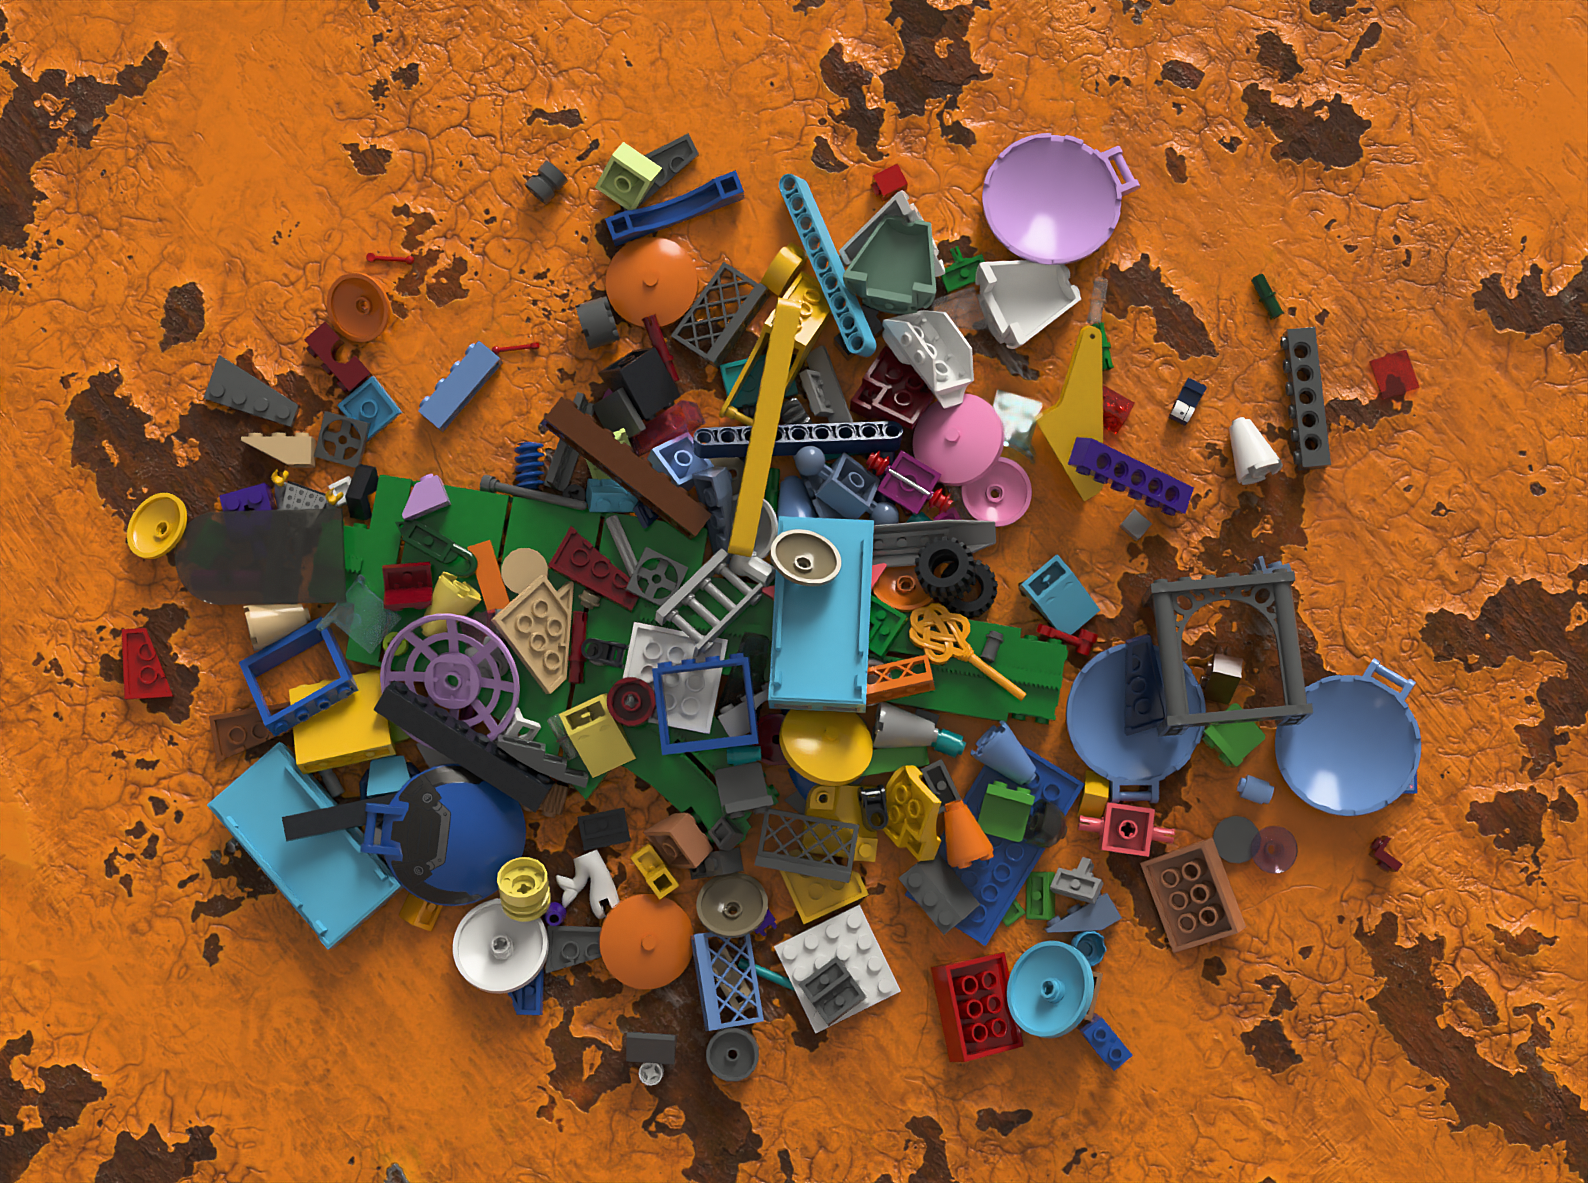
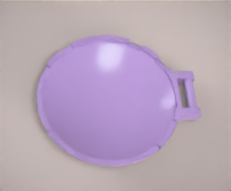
M1051 133L1031 135L1008 146L998 155V158L989 168L982 192L985 218L995 237L1012 253L1039 264H1068L1093 254L1105 244L1113 233L1121 213L1122 196L1140 188L1138 180L1134 179L1122 156L1123 151L1121 147L1116 146L1100 153L1097 149L1094 150L1084 144V141L1069 135H1051ZM1113 159L1126 182L1123 185L1110 163Z

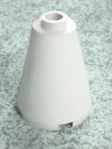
M1240 417L1232 421L1229 433L1239 484L1242 482V485H1248L1266 479L1265 475L1271 472L1274 475L1282 469L1283 464L1280 458L1250 419Z

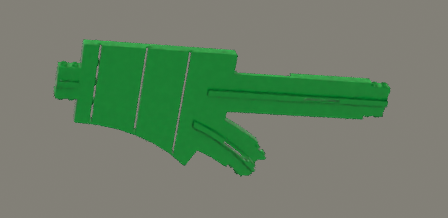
M380 475L369 529H367L368 525L354 523L353 527L346 526L344 521L331 519L330 523L323 522L322 524L324 527L322 536L320 535L318 550L315 552L314 572L308 591H310L309 596L316 598L315 602L329 604L330 601L339 602L338 606L352 608L353 604L355 605L346 651V658L348 660L381 668L382 662H379L389 611V609H384L383 605L385 589L382 566L398 563L402 534L395 522H405L402 513L410 497L411 487L420 482L418 480L413 481L412 479ZM444 485L451 504L415 519L467 550L469 546L491 540L498 562L508 503H512L501 562L502 567L504 559L512 551L519 548H530L538 551L549 565L570 526L595 548L600 519L602 518L605 520L599 552L630 578L606 523L608 517L617 515L637 562L644 548L648 547L688 567L679 589L703 566L708 538L706 528H702L696 537L689 540L665 521L655 520L649 527L644 529L635 516L611 512H589L587 508L585 510H578L514 496L512 498L508 495ZM406 542L404 544L401 564L431 562L433 591L439 576L443 572L455 575L456 572L464 573L470 568V563L460 556L452 563L443 564ZM655 558L649 559L642 564V567L653 571L656 569L659 560ZM668 565L664 573L665 577L675 583L677 580L675 569ZM549 569L548 580L556 591L567 581H571ZM476 573L468 578L457 576V581L462 584L465 581L481 595L479 604L465 617L476 620L486 626L488 612ZM653 575L652 581L658 584L661 578L659 575ZM643 578L637 581V583L643 589V593H645L648 584L646 579ZM710 578L712 580L711 583L735 605L745 597L727 579ZM573 582L568 656L571 653L573 611H583L584 613L585 607L580 604L581 599L578 595L582 594L584 589H587ZM746 583L752 590L758 585ZM505 585L509 596V600L511 602L519 594L512 592ZM661 587L656 590L653 598L662 599L669 596L671 592ZM699 589L694 594L695 599L719 621L729 613L706 590L702 591ZM761 593L763 596L760 601L754 606L750 604L717 638L728 640L724 660L729 659V654L743 653L744 657L750 658L752 681L767 683L770 681L774 600ZM601 596L600 605L588 610L586 639L595 638L630 645L634 622L682 630L672 621H666L661 626L655 620L656 611L660 607L642 598H639L632 612ZM683 605L678 610L679 615L701 635L706 636L713 629L690 606ZM410 607L400 611H391L388 634L400 632L411 622L424 617L427 608L415 609ZM901 612L910 620L912 612ZM908 620L888 651L913 655L912 658L923 656V649L915 646L909 640L908 633L911 627ZM968 620L970 623V634L966 642L970 644L974 654L979 658L987 641L986 634H989L990 631H996L1003 635L1004 642L999 646L995 662L983 661L1027 694L1022 701L969 661H961L954 657H951L944 665L930 663L935 690L884 701L889 704L997 722L1001 720L1007 722L1008 714H1012L1011 719L1025 721L1026 717L1035 718V723L1049 725V721H1055L1056 719L1054 714L1055 708L1058 706L1060 688L1062 687L1064 662L1067 660L1068 650H1066L1067 645H1061L1062 641L1057 639H1048L1047 642L1038 641L1039 637L1033 635H1024V638H1020L1022 628ZM462 621L457 623L458 633L472 637L483 645L484 632ZM491 621L489 629L508 648L518 671L520 692L517 707L520 709L523 718L537 722L541 726L532 741L546 744L545 753L559 756L564 728L559 714L567 711L571 683H568L570 662H568L567 679L551 694H545L502 634H497L496 626ZM871 623L869 624V633L874 626ZM957 624V626L959 627L960 631L962 632L961 626ZM421 626L412 631L421 640L428 638L422 633L423 629ZM930 627V630L938 632L935 627ZM448 639L436 641L428 645L438 655L449 652ZM458 640L459 653L465 654L466 649L473 647L468 643ZM409 642V648L405 654L394 656L391 670L405 671L408 658L415 649V646ZM588 644V645L586 646V648H585V652H586V653H587V648H588V646H589L590 644ZM629 647L625 650L622 662L624 665L623 669L607 665H594L587 659V662L584 663V684H575L571 708L599 695L608 694L612 686L617 681L623 679ZM618 650L615 651L614 660L616 659ZM422 652L415 662L413 670L415 672H425L431 662ZM868 653V658H875L884 664L905 660L890 656L882 658L877 654ZM925 663L914 665L911 671L915 674L925 673ZM742 665L723 667L721 675L744 679ZM509 666L507 673L501 676V680L513 683V676ZM898 669L890 671L892 679H898L903 673ZM449 675V683L453 686H457V677H455L454 675ZM481 687L477 698L486 708L492 699L494 689ZM501 690L498 703L490 714L501 721L511 706L513 693ZM714 716L710 734L668 726L670 744H673L677 739L680 742L729 737L721 722ZM647 722L638 727L622 725L636 756V759L622 766L653 786L681 813L692 807L694 809L691 812L692 816L698 824L704 823L708 829L704 833L713 844L714 840L708 832L723 816L715 784L684 753L662 755L659 724ZM523 726L518 733L524 735L529 732L530 728ZM567 734L563 757L567 758L566 767L588 772L586 788L572 785L585 800H589L610 771L592 778ZM727 748L691 752L713 775L718 769L734 766V764H728ZM766 784L768 796L772 795L773 806L779 803L777 797L780 794L772 784L770 786ZM753 812L744 813L745 817L731 819L730 816L726 817L744 834V837L736 845L746 840V834L752 828L747 819L750 818Z

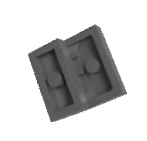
M837 956L798 984L828 1026L867 998Z

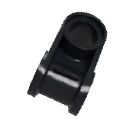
M589 638L583 642L581 652L590 661L623 669L624 665L622 662L625 650L628 649L629 645ZM590 643H595L599 646V652L594 656H589L585 652L586 646ZM618 650L616 659L614 660L615 651Z
M880 784L876 788L868 789L859 787L857 791L858 802L861 808L864 827L870 832L883 829L888 824L884 786ZM872 814L879 816V826H874L871 823Z

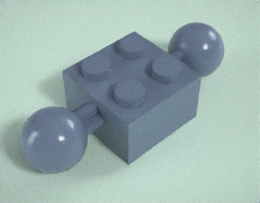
M806 446L798 451L795 457V465L798 471L806 476L818 475L823 479L816 496L843 517L857 520L866 511L869 513V520H874V525L898 523L899 512L893 504L889 502L876 503L873 500L881 480L845 452L828 467L825 464V456L819 448Z

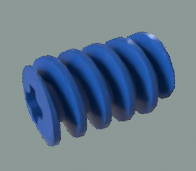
M536 442L518 443L517 445L520 446L516 447L514 452L519 454V456L515 457L514 460L520 465L515 467V471L521 474L516 475L515 480L521 483L516 486L541 491L538 486L545 484V481L539 480L538 477L544 475L545 472L538 470V467L544 466V463L538 461V458L543 457L544 453L538 452L537 449L544 447V444Z

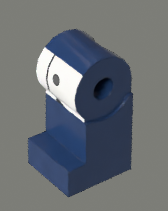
M1188 377L1173 404L1168 418L1186 426L1207 386Z

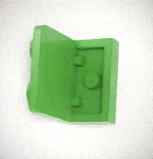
M1234 703L1230 705L1225 711L1243 709L1239 706V704ZM1255 722L1211 725L1205 727L1204 731H1202L1204 736L1202 740L1210 749L1214 748L1219 753L1218 758L1226 767L1230 766L1231 768L1240 765L1243 762L1242 759L1265 739V734Z
M994 781L993 785H987L978 824L986 834L1020 842L1023 840L1035 796L1030 795L1031 790L1017 787L1016 791L1007 789L1008 784Z

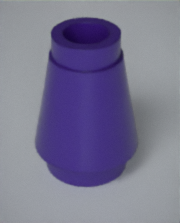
M557 902L550 903L547 912L543 914L544 921L551 926L560 925L566 918L565 908ZM556 914L559 917V919L554 918L552 920L550 919V916Z

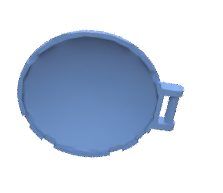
M1121 644L1093 657L1075 678L1066 704L1067 730L1075 751L1084 763L1094 772L1109 780L1110 803H1119V801H1149V803H1158L1159 781L1165 779L1166 776L1174 771H1178L1186 764L1197 744L1200 743L1205 726L1189 727L1182 735L1158 737L1157 727L1126 736L1124 733L1126 644ZM1153 645L1163 684L1159 646ZM1183 661L1189 714L1206 713L1201 686L1198 684L1192 670ZM1120 785H1148V791L1120 792Z
M1375 658L1371 661L1363 676H1329L1320 679L1308 687L1306 686L1307 704L1312 703L1313 714L1299 725L1277 726L1275 753L1284 780L1304 802L1329 814L1359 816L1376 812L1388 806L1408 788L1419 766L1421 757L1420 730L1413 713L1405 702L1416 682L1412 679L1407 680L1380 664L1381 661ZM1374 672L1402 687L1401 693L1373 678Z

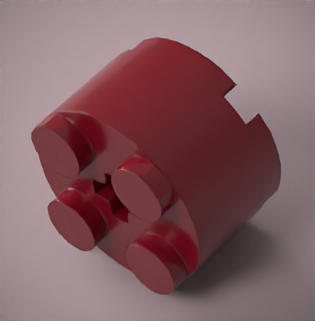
M623 678L617 681L608 693V711L617 722L624 726L638 727L644 725L654 716L656 711L655 693L645 681L639 678ZM630 696L638 700L635 708L632 709L629 705H626Z

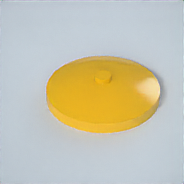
M791 709L780 727L779 741L786 760L795 771L814 783L825 786L849 784L864 773L871 761L873 754L872 738L867 726L855 712Z

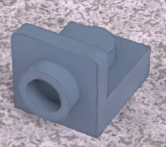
M1263 556L1254 559L1255 564L1252 565L1253 571L1260 570L1263 571V574L1272 573L1273 570L1281 568L1287 569V572L1292 571L1289 563L1282 565L1281 561L1268 564L1269 569H1267Z

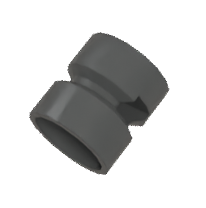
M546 160L537 169L538 175H532L524 184L545 205L555 196L554 191L560 190L568 182L566 176Z

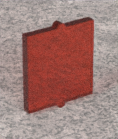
M1407 350L1393 354L1386 353L1384 357L1369 361L1382 400L1396 395L1402 396L1405 392L1420 388Z

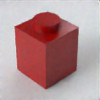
M897 163L873 175V184L870 185L876 197L880 196L883 202L893 197L897 192L907 190L908 182Z

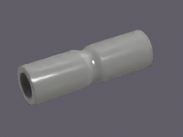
M332 768L318 771L332 798L338 797L345 792Z

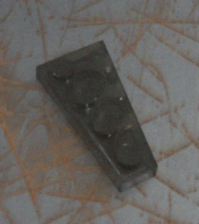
M744 632L737 653H743L744 657L750 658L753 692L755 695L762 691L761 686L765 682L763 676L764 668H766L769 639L766 635ZM742 665L732 666L714 714L717 720H719L717 716L721 714L720 709L730 703L733 706L738 705L742 702L740 698L746 695ZM762 703L756 709L757 721L760 719L759 713L760 709H762Z

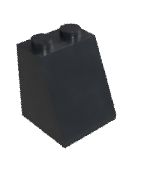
M655 347L632 350L598 373L612 392L622 387L624 388L641 420H645V422L657 417L656 412L659 410H666L675 404L674 400L681 396Z

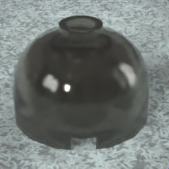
M1039 799L1032 806V808H1035L1032 816L1029 814L1023 839L1027 840L1026 844L1037 848L1052 847L1060 839H1063L1067 833L1064 812L1056 804L1045 799Z

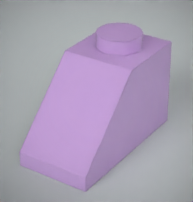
M428 474L420 478V482L414 485L402 513L405 521L414 520L451 504L442 480L438 475Z

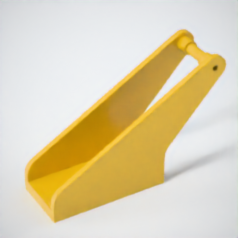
M802 271L783 296L784 299L802 302L794 347L799 352L788 373L784 397L832 315L819 281ZM775 309L764 323L757 343L727 397L719 417L724 418L727 416L732 420L736 419L747 426H752L753 419L740 413L738 409L731 405L769 341Z
M1090 325L1084 326L1079 332L1058 401L1053 406L1033 417L1083 501L1095 496L1103 488L1102 483L1093 480L1094 476L1079 474L1076 472L1075 467L1068 465L1076 437L1092 438L1103 443L1102 333L1098 328Z

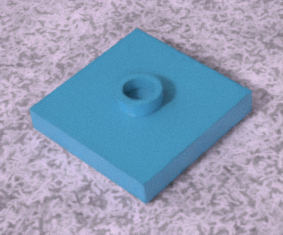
M371 376L337 405L346 417L371 423L367 442L403 413L375 376Z

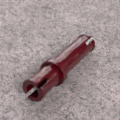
M656 314L649 316L652 326L648 317L643 318L642 321L652 347L656 348L666 369L671 374L673 382L680 380L672 362L674 360L673 355L670 356Z
M573 611L571 653L568 656V662H570L568 683L584 684V663L587 662V659L581 652V646L586 640L588 612Z

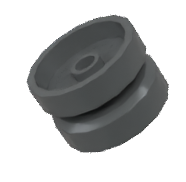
M740 1026L718 1030L711 1037L706 1050V1061L710 1070L718 1078L725 1081H740L747 1078L755 1070L759 1060V1045L755 1036L748 1029ZM730 1050L737 1052L736 1058L728 1056Z

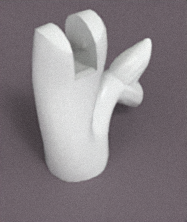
M594 850L573 859L575 865V877L573 879L556 875V881L564 890L562 905L566 908L584 888L590 877V905L595 916L601 919L606 917L604 907L600 902L601 900L608 898L611 908L620 901L612 877L598 850Z

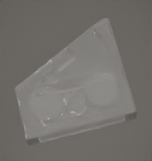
M974 286L934 299L930 305L932 311L946 312L956 327L981 331L988 330V325Z

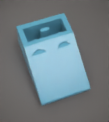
M1058 554L1019 586L1054 629L1070 635L1100 611L1080 581Z

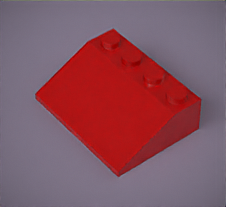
M1005 952L931 967L949 1062H967L1024 1046L1020 1026L1013 1019L1008 1007L1007 985L1010 975Z

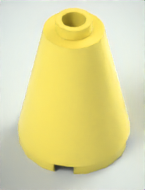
M443 572L439 576L433 591L432 605L427 607L424 616L433 614L465 616L479 604L481 595L465 581L463 584L457 581V576ZM436 620L421 625L422 633L426 637L448 632L446 620Z

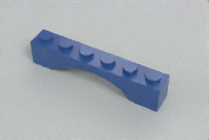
M735 170L716 177L684 195L652 206L627 210L605 218L616 247L745 199L744 191Z

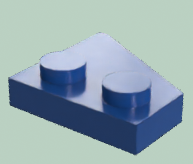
M544 966L529 984L508 993V996L512 998V1005L517 1015H543Z

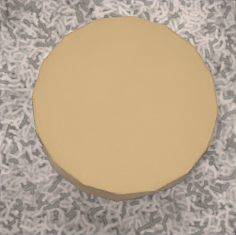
M519 548L512 551L504 559L501 567V576L504 584L517 594H520L540 575H545L547 579L549 577V568L545 558L538 551L530 548Z

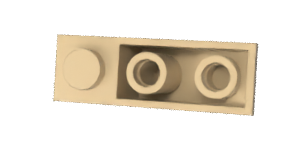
M249 433L248 437H241V441L292 468H316V457H314L316 440L309 436V433H295V436H286L285 433H272V437H263L261 433Z

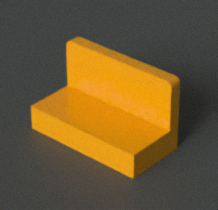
M409 892L399 917L416 927L432 931L443 905L424 901Z

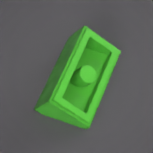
M1031 872L1026 879V919L1052 920L1055 917V893L1050 890L1055 872Z

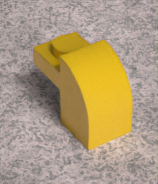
M792 242L786 248L783 247L768 267L760 283L779 296L790 285L796 272L807 262L809 258L807 253Z
M650 843L630 856L659 899H662L679 886L671 870Z

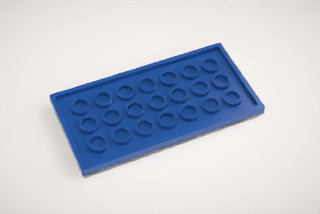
M1023 745L1021 746L1036 767L1034 772L1036 776L1029 784L1019 785L984 765L963 799V803L968 806L978 822L987 785H993L994 781L1008 784L1007 789L1016 791L1017 787L1031 790L1030 795L1035 796L1022 841L1015 842L985 833L993 846L994 857L984 861H980V858L973 860L971 866L959 869L958 866L951 867L980 903L976 909L954 927L985 946L1085 785ZM944 830L940 836L941 843L938 853L947 862ZM907 890L905 896L918 903Z

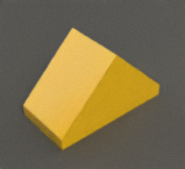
M1086 770L1083 782L1085 785L1082 788L1077 816L1101 818L1108 799L1109 780L1094 771Z

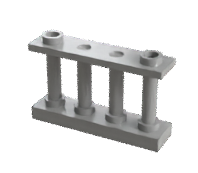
M722 548L656 611L655 620L661 626L666 621H672L697 644L693 653L696 657L702 652L706 654L713 647V641L750 604L752 606L756 605L763 596L761 595L763 589L761 583L752 590L727 567L728 553ZM716 573L724 576L745 595L737 605L711 583L712 580L710 578ZM699 589L702 591L706 590L729 611L721 621L695 599L694 594ZM683 605L690 606L713 627L705 637L679 615L678 610Z

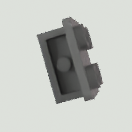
M759 762L716 770L714 775L723 818L730 816L731 819L745 817L744 813L754 812V815L767 813L768 809L774 805L772 795L768 796L763 770Z

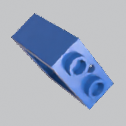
M1094 1013L1092 1021L1085 1020L1077 1027L1105 1064L1115 1071L1133 1056L1105 1020L1098 1014Z

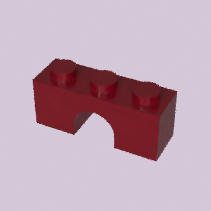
M326 322L304 339L309 345L306 347V350L314 358L320 357L324 362L321 367L329 375L335 374L339 379L336 384L345 393L348 390L352 393L373 376L356 356L346 363L336 361V351L344 342Z

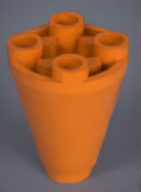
M956 800L945 804L944 823L948 864L951 867L958 866L959 869L971 866L973 860L980 858V861H984L994 857L992 844L968 806L963 803V800Z

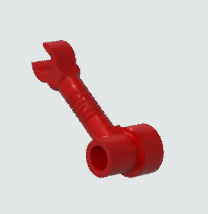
M1039 623L1036 630L1040 634L1076 646L1075 652L1089 656L1093 643L1096 644L1099 637L1098 634L1081 629L1079 636L1076 637Z

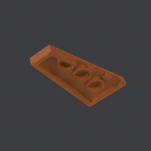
M290 702L267 705L271 716L289 707ZM257 707L209 716L217 762L276 737L265 727Z

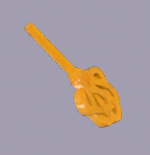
M933 603L928 607H921L912 611L909 620L911 627L908 633L909 640L915 646L923 649L924 655H928L931 664H945L951 657L965 662L969 661L1020 701L1025 698L1027 694L974 654V650L966 642L970 634V623L966 617L961 614L950 613L946 607L939 603ZM957 624L961 626L962 632L960 631V629H959V627L957 626ZM930 627H935L938 632L930 630Z

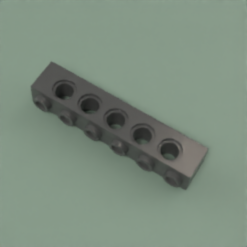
M1315 327L1287 329L1280 338L1281 350H1285L1286 358L1283 360V371L1288 376L1285 390L1286 395L1290 396L1291 405L1288 406L1289 419L1293 420L1291 440L1295 442L1296 451L1293 452L1294 464L1298 465V471L1327 468L1331 465L1316 329ZM1294 349H1301L1304 352V358L1296 357ZM1298 371H1302L1306 374V381H1300L1298 379ZM1300 394H1305L1309 397V404H1303L1300 401ZM1303 417H1308L1311 419V427H1306L1303 425ZM1305 440H1311L1314 443V450H1308L1305 447Z

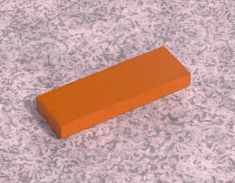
M487 540L467 548L477 558L478 567L475 573L487 612L491 615L495 613V609L506 607L510 600L491 540Z

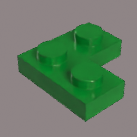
M871 595L870 623L874 626L869 633L868 650L884 658L909 618Z

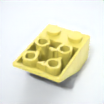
M607 693L559 714L569 738L592 778L636 759L622 725L608 711Z

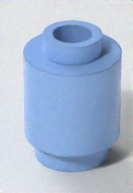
M1246 775L1245 778H1240L1237 791L1240 792L1239 797L1258 804H1269L1274 792V786L1269 785L1267 781Z

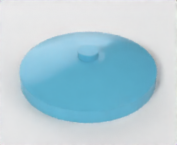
M1044 941L1029 948L1015 963L1007 985L1008 1007L1015 1022L1024 1031L1041 1038H1057L1072 1031L1083 1020L1092 1002L1094 979L1091 967L1079 950L1060 941Z

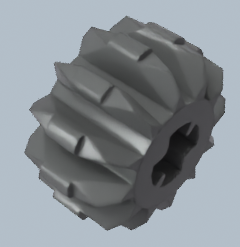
M793 397L782 403L780 416L786 425L813 424L798 399Z

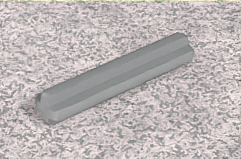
M613 515L606 519V523L631 578L638 562L618 516ZM637 575V581L643 579Z

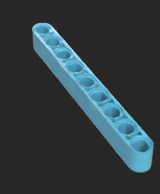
M785 174L779 181L780 192L847 349L851 353L869 357L876 350V341L856 295H852L844 284L843 274L845 269L806 180L793 174Z

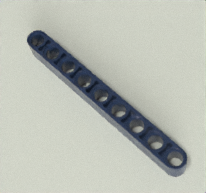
M894 421L778 425L772 456L796 455L801 448L806 446L817 447L823 454L893 452L901 446L903 428ZM752 426L699 428L694 433L693 452L697 457L703 459L746 457Z

